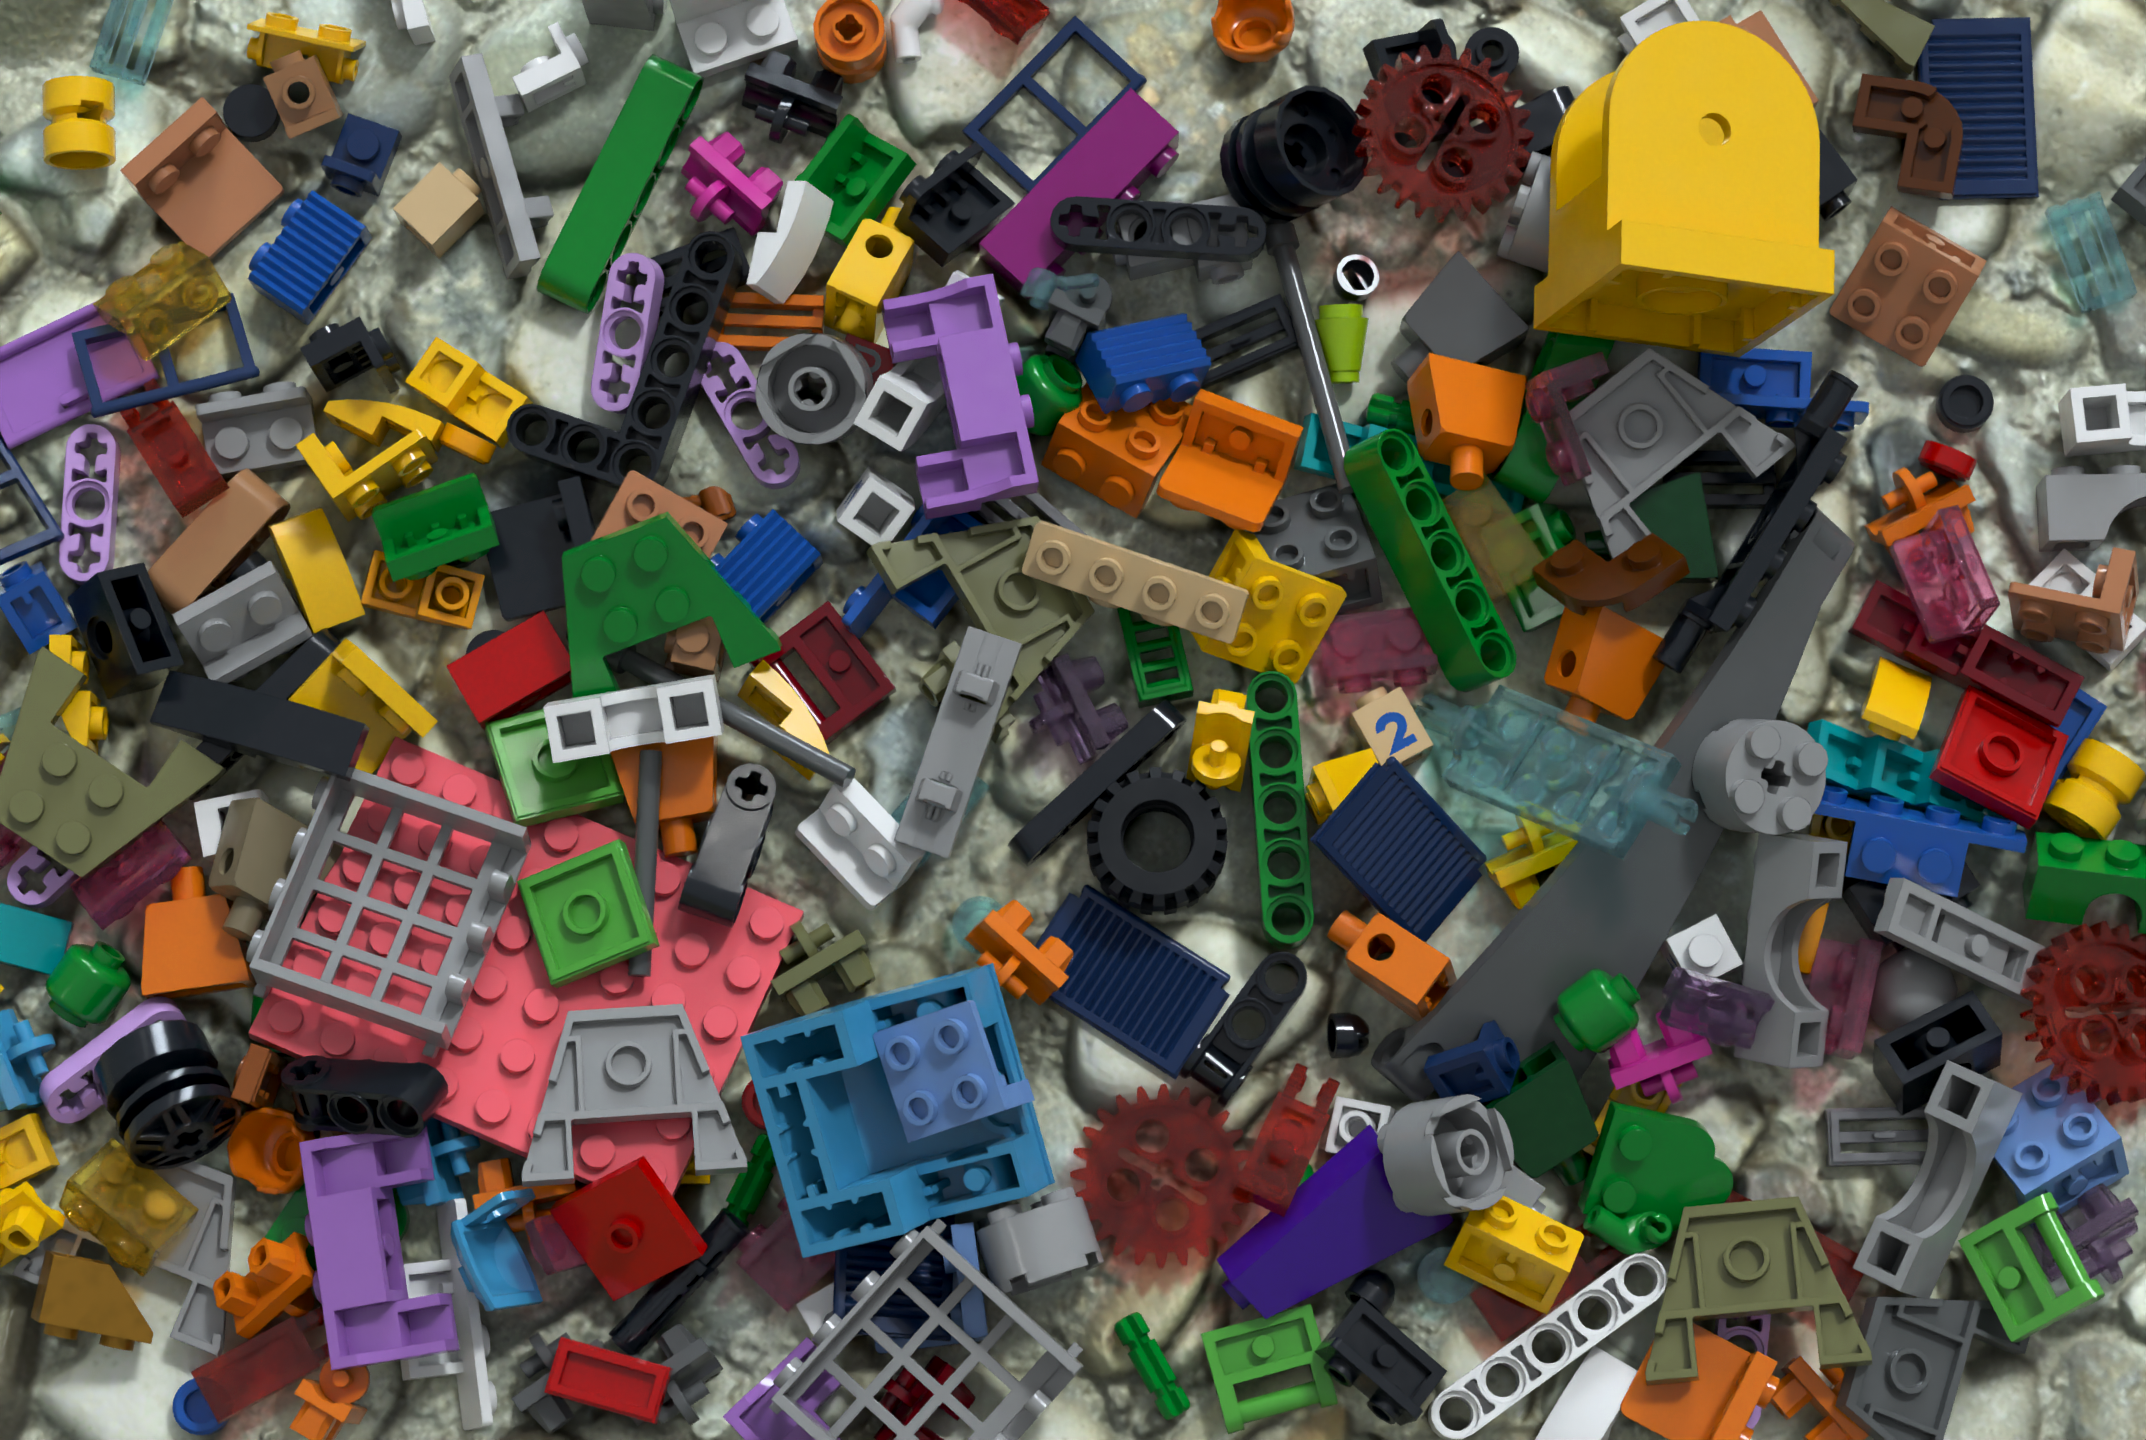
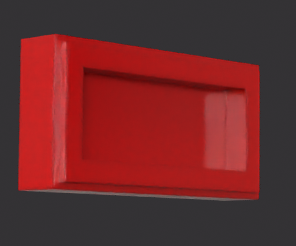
M561 1337L544 1392L657 1425L673 1369Z

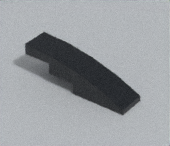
M169 670L150 719V723L254 758H256V755L295 768L303 769V767L349 782L369 732L366 724L254 690Z

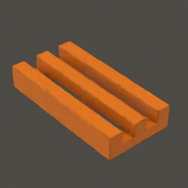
M735 292L730 308L813 311V315L788 316L728 313L717 342L729 343L738 350L770 351L776 344L788 338L724 334L725 326L812 330V333L823 334L824 295L791 294L784 304H774L760 293Z

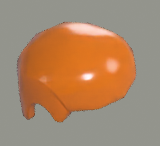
M1218 0L1217 10L1214 17L1211 18L1213 36L1216 38L1217 45L1224 55L1241 63L1268 62L1288 46L1295 27V17L1291 0Z
M275 1107L248 1110L240 1117V1122L229 1137L227 1152L229 1166L233 1175L253 1184L257 1192L272 1195L289 1194L299 1190L305 1183L299 1142L316 1138L313 1131H303L296 1126L293 1111Z

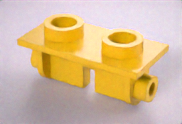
M267 12L265 19L260 18L248 23V30L260 32L259 38H250L247 48V58L256 60L257 66L272 69L270 62L300 50L302 55L308 56L307 58L317 54L328 81L336 82L337 84H343L345 80L355 81L359 61L350 58L351 52L365 47L366 41L351 38V29L332 24H319L318 31L299 27V18L275 12Z

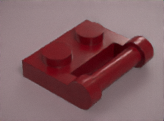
M829 601L779 637L782 644L780 651L749 662L751 667L755 669L764 660L793 688L813 716L826 746L833 742L844 730L896 692L895 686L858 638L844 627L841 616ZM794 651H796L839 707V710L827 719L783 663L784 659Z

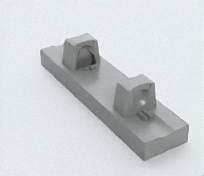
M482 53L461 56L449 75V80L482 190L507 280L525 277L531 272V267L541 258L533 229L547 226L554 213L549 196L523 198L504 131L505 127L517 125L519 119L524 115L525 112L519 94L494 96Z
M968 626L897 830L895 841L950 859L1023 647L1021 643ZM964 694L973 696L985 702L986 705L961 697L959 695Z
M1889 879L1884 905L1878 915L1874 932L2040 1012L2056 1013L2071 959L1908 879Z

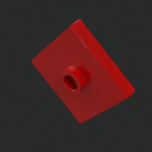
M1968 685L1961 694L1929 778L2030 830L2038 820L2069 736Z
M644 1156L556 1201L549 1211L613 1301L703 1256L708 1248L705 1241Z

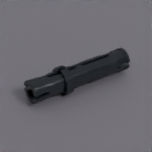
M723 1208L700 1235L708 1246L703 1256L660 1277L626 1317L609 1332L614 1343L630 1356L639 1354L648 1344V1341L671 1319L693 1292L705 1280L711 1282L718 1275L717 1267L749 1235L750 1231L747 1229V1226L735 1214Z

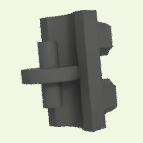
M1093 273L1079 274L1067 284L1065 292L1055 288L1048 301L1049 329L1045 335V342L1048 343L1045 355L1056 354L1062 356L1076 367L1075 359L1087 333L1106 329V314L1111 307L1112 291L1107 281L1101 276Z
M677 1324L663 1333L657 1341L668 1358L660 1365L673 1369L658 1419L663 1425L681 1413L691 1426L700 1420L692 1405L710 1393L704 1382L723 1370V1367L701 1337L696 1339L682 1324ZM638 1354L631 1356L641 1359V1357ZM632 1418L637 1426L645 1422Z
M539 1332L529 1338L537 1353L520 1364L521 1369L528 1378H531L545 1367L551 1371L560 1338L571 1339L567 1332L550 1344L547 1343ZM598 1339L589 1344L607 1349L604 1343ZM548 1372L512 1397V1400L520 1412L530 1413L548 1433L552 1434L576 1416L564 1398L544 1392L550 1374Z

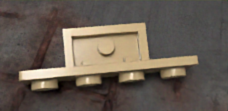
M1039 521L1034 526L1022 567L1024 575L1089 596L1090 601L1100 606L1113 609L1121 607L1141 614L1143 619L1161 626L1174 625L1228 644L1232 643L1236 638L1249 596V592L1244 588L1045 521Z

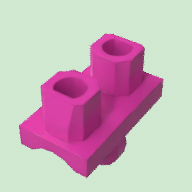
M724 132L709 142L700 135L689 145L688 151L690 155L681 170V173L690 180L686 184L685 190L696 199L690 210V215L697 222H702L713 214L724 225L733 219L753 237L764 227L770 207L778 198L782 189V179L768 167L762 166L749 178L736 168L743 161L745 150L742 144L729 132Z
M1684 1003L1675 1004L1656 1013V1019L1664 1038L1643 1045L1636 1028L1609 1049L1611 1057L1608 1059L1609 1071L1616 1090L1640 1081L1645 1097L1666 1090L1672 1104L1684 1100L1679 1085L1699 1077L1693 1061L1713 1054L1704 1024H1696L1695 1019Z

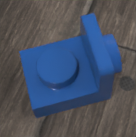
M23 561L0 574V608L29 655L41 649L42 646L48 645L49 635H65L78 627L75 618L49 578L47 570L41 561L29 566L27 561Z

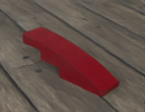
M1879 580L1872 584L1848 630L1849 633L1963 689L1971 685L2021 712L2057 728L2061 725L2085 678L1986 624L1979 628L1932 602L1925 606Z

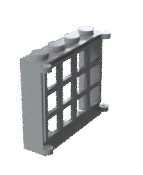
M356 768L350 782L331 775L330 778L323 776L313 795L312 808L316 810L308 829L301 827L294 838L290 851V859L294 860L289 874L286 880L279 878L271 892L268 909L272 911L266 928L264 931L258 929L254 933L247 950L246 961L250 962L249 968L257 983L252 994L266 999L271 987L419 1038L426 1041L422 1054L434 1059L440 1047L446 1050L449 1048L531 848L527 827ZM354 795L392 808L377 844L340 832ZM404 813L442 825L427 861L389 849ZM454 830L491 842L477 879L439 866ZM334 843L372 856L357 892L319 880ZM384 861L421 873L407 910L369 897ZM434 878L472 891L457 927L419 914ZM313 892L351 904L336 941L299 928ZM363 909L401 922L387 958L349 946ZM414 926L452 939L437 976L399 963ZM293 940L331 953L320 980L282 967ZM343 957L381 970L370 997L332 984ZM393 975L431 988L421 1015L382 1002Z
M938 1218L931 1227L926 1226L921 1233L915 1229L905 1233L889 1252L896 1260L886 1272L880 1276L873 1270L850 1295L858 1302L843 1319L834 1313L815 1333L812 1340L819 1346L803 1363L795 1357L786 1365L773 1381L780 1389L771 1398L773 1403L769 1408L777 1415L783 1410L815 1440H838L837 1438L865 1407L897 1435L894 1440H920L914 1434L937 1408L944 1403L975 1431L967 1440H1018L1084 1367L1076 1359L1083 1349L1076 1342L1068 1350L1063 1348L940 1236L947 1225ZM934 1248L966 1276L939 1307L907 1280ZM974 1285L1006 1313L980 1344L975 1342L947 1316ZM898 1288L930 1316L903 1348L899 1347L870 1320ZM1014 1322L1020 1325L1047 1350L1020 1381L988 1353ZM938 1325L944 1328L971 1353L943 1385L910 1357ZM861 1329L894 1357L866 1389L833 1361ZM979 1362L1011 1390L984 1422L979 1420L951 1394ZM902 1366L934 1394L906 1426L874 1398ZM824 1370L829 1372L857 1398L829 1430L797 1402Z

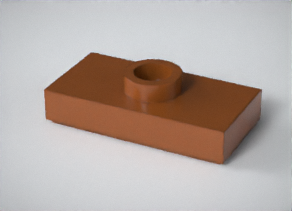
M251 1043L247 1055L242 1058L237 1068L233 1082L234 1090L231 1097L252 1109L273 1107L282 1084L280 1075L282 1070L288 1065L287 1060L270 1049Z

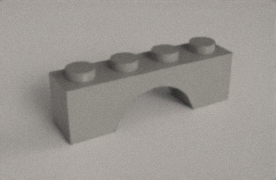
M2137 465L2112 466L2107 468V474H2085V468L2081 466H2063L2052 469L2051 475H2045L2036 486L2039 552L2062 551L2064 548L2067 551H2095L2105 540L2115 517L2127 510L2146 506V473H2141V468Z
M1795 832L1777 835L1759 833L1757 849L1753 858L1755 871L1751 905L1747 913L1748 935L1745 960L1741 968L1742 989L1739 1016L1735 1023L1736 1043L1734 1057L1788 1069L1823 1067L1829 1010L1816 1001L1805 986L1799 968L1798 949L1802 931L1811 915L1826 903L1842 898L1848 842Z
M1947 1060L1924 1110L1928 1122L1929 1135L1926 1153L1920 1170L1903 1198L1890 1210L1875 1217L1853 1269L1900 1292L1918 1298H1930L2023 1093Z

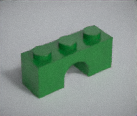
M2035 831L2022 884L2025 919L2082 926L2085 911L2093 900L2107 894H2122L2134 900L2138 933L2146 934V845L2134 844L2127 840L2108 841L2078 837L2065 832L2053 834Z

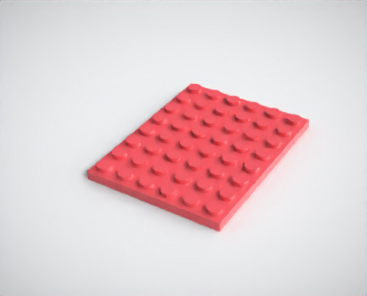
M395 736L376 776L513 823L501 781ZM364 799L347 834L377 844L392 808ZM404 813L389 849L427 861L442 825ZM578 814L527 826L531 848L517 881L618 839L625 842L634 867L635 839ZM454 830L439 866L477 879L491 842ZM344 847L324 881L357 892L372 856ZM657 849L653 927L660 946L652 949L651 977L628 976L629 959L562 987L556 988L552 986L518 883L516 882L449 1048L446 1050L440 1047L434 1059L422 1054L426 1044L424 1040L271 987L268 996L264 999L248 1034L250 1039L296 1059L318 1055L333 1059H371L381 1062H420L428 1064L437 1069L444 1076L448 1084L447 1097L432 1118L527 1158L568 1011L683 1004L710 1069L714 1084L721 1097L743 1049L740 1037L751 1032L772 987L770 981L776 978L784 961L779 951L792 944L795 934L790 926L799 920L802 922L804 911L749 887L746 889L739 914L732 928L678 910L679 901L693 863L676 856L665 858L664 851ZM384 861L369 897L407 910L421 873ZM434 878L419 914L457 927L472 891ZM317 893L300 929L336 941L351 904ZM363 909L349 946L387 958L401 922ZM414 926L399 963L437 976L452 939ZM294 940L282 967L320 980L331 953ZM343 957L332 984L370 997L381 970ZM393 975L382 1002L421 1015L431 988ZM690 1117L572 1126L574 1179L587 1185L644 1156L674 1198L694 1155L692 1118Z

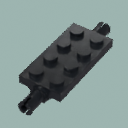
M1834 370L1829 371L1807 408L1800 414L1792 427L1794 429L1796 456L1714 588L1684 601L1677 612L1676 619L1652 656L1655 660L1674 672L1681 674L1706 632L1710 634L1728 632L1734 626L1741 628L1747 621L1758 601L1751 596L1757 584L1764 578L1771 580L1787 555V551L1781 548L1785 539L1794 530L1800 532L1808 523L1817 507V503L1810 500L1818 486H1821L1824 482L1830 484L1846 461L1847 455L1840 451L1847 438L1836 432L1833 428L1859 387L1852 380Z

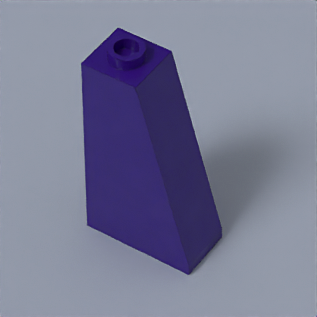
M1369 1124L1216 1259L1228 1277L1221 1285L1243 1310L1252 1304L1265 1319H1268L1446 1228L1454 1219L1450 1214L1422 1216L1413 1212L1405 1213L1400 1211L1395 1205L1393 1191L1386 1177L1383 1154L1380 1152L1377 1143L1378 1133Z

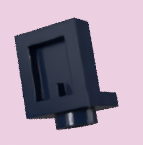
M348 113L332 156L325 155L321 163L327 178L332 180L330 185L334 189L354 197H361L363 191L379 196L402 135L399 130Z
M1493 1020L1482 1025L1477 1041L1428 1056L1423 1070L1440 1098L1470 1094L1482 1098L1477 1100L1482 1104L1510 1094L1520 1066V1057L1513 1040L1510 1037H1505L1496 1021Z

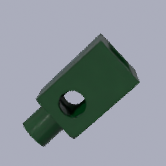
M1700 472L1648 489L1629 504L1651 533L1657 535L1685 556L1690 573L1676 583L1717 582L1719 575ZM1601 530L1584 532L1586 547L1609 562L1611 557Z
M1552 1041L1520 1062L1509 1095L1482 1104L1487 1109L1495 1108L1502 1115L1512 1138L1514 1161L1529 1177L1538 1178L1553 1168L1564 1186H1572L1587 1177L1590 1163L1581 1149L1594 1142L1599 1134L1571 1065L1556 1042Z

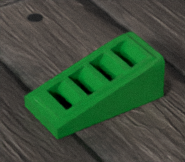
M1121 607L1117 608L1138 707L1143 708L1157 705L1166 699L1171 702L1193 697L1194 690L1179 627L1174 625L1161 626L1146 620L1132 623L1130 613L1133 611ZM1161 628L1167 629L1168 637L1140 643L1136 641L1135 634ZM1171 648L1173 657L1147 663L1141 662L1140 654ZM1176 669L1177 678L1146 683V674Z

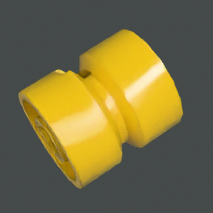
M64 76L46 81L42 85L43 116L51 124L43 130L44 162L53 167L72 170L98 169L114 164L116 161V131L107 124L115 116L114 84L106 79L90 76Z
M2085 738L2067 764L2071 774L2070 778H2066V780L2058 779L2044 801L2043 810L2060 825L2080 837L2107 840L2121 818L2117 806L2128 805L2146 779V775L2135 762L2118 750L2097 740Z

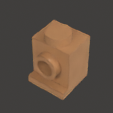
M298 50L270 62L274 73L263 77V80L289 139L343 116L317 54L304 60L301 51ZM294 82H302L309 88L310 94L306 102L297 103L291 99L289 89Z
M711 616L667 632L664 653L668 654L664 667L676 673L692 677L715 674L716 682L719 683L726 648Z

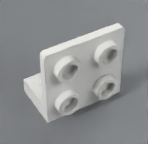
M670 0L674 19L692 71L704 78L767 57L773 50L782 52L799 46L784 0Z

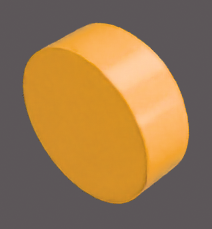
M448 422L438 439L441 441L440 444L483 465L489 464L497 448L492 443Z

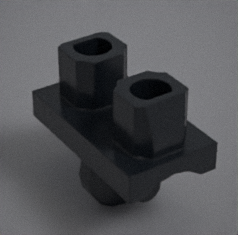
M773 50L760 65L753 62L750 63L745 73L746 87L742 106L756 111L755 118L772 124L769 140L781 144L788 131L804 137L807 136L808 132H812L827 138L839 125L843 96H841L844 82L843 77L830 71L822 70L816 72L811 84L794 78L797 63L790 56Z

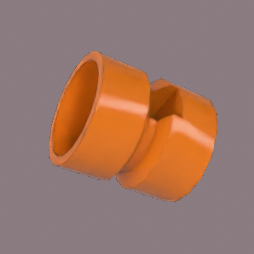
M827 0L817 11L813 23L818 59L823 69L842 76L844 83L847 84L863 83L873 78L884 66L888 54L884 19L880 10L870 0Z

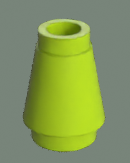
M1362 304L1319 306V319H1316L1315 323L1332 384L1360 382L1359 372L1361 371L1369 318H1363Z

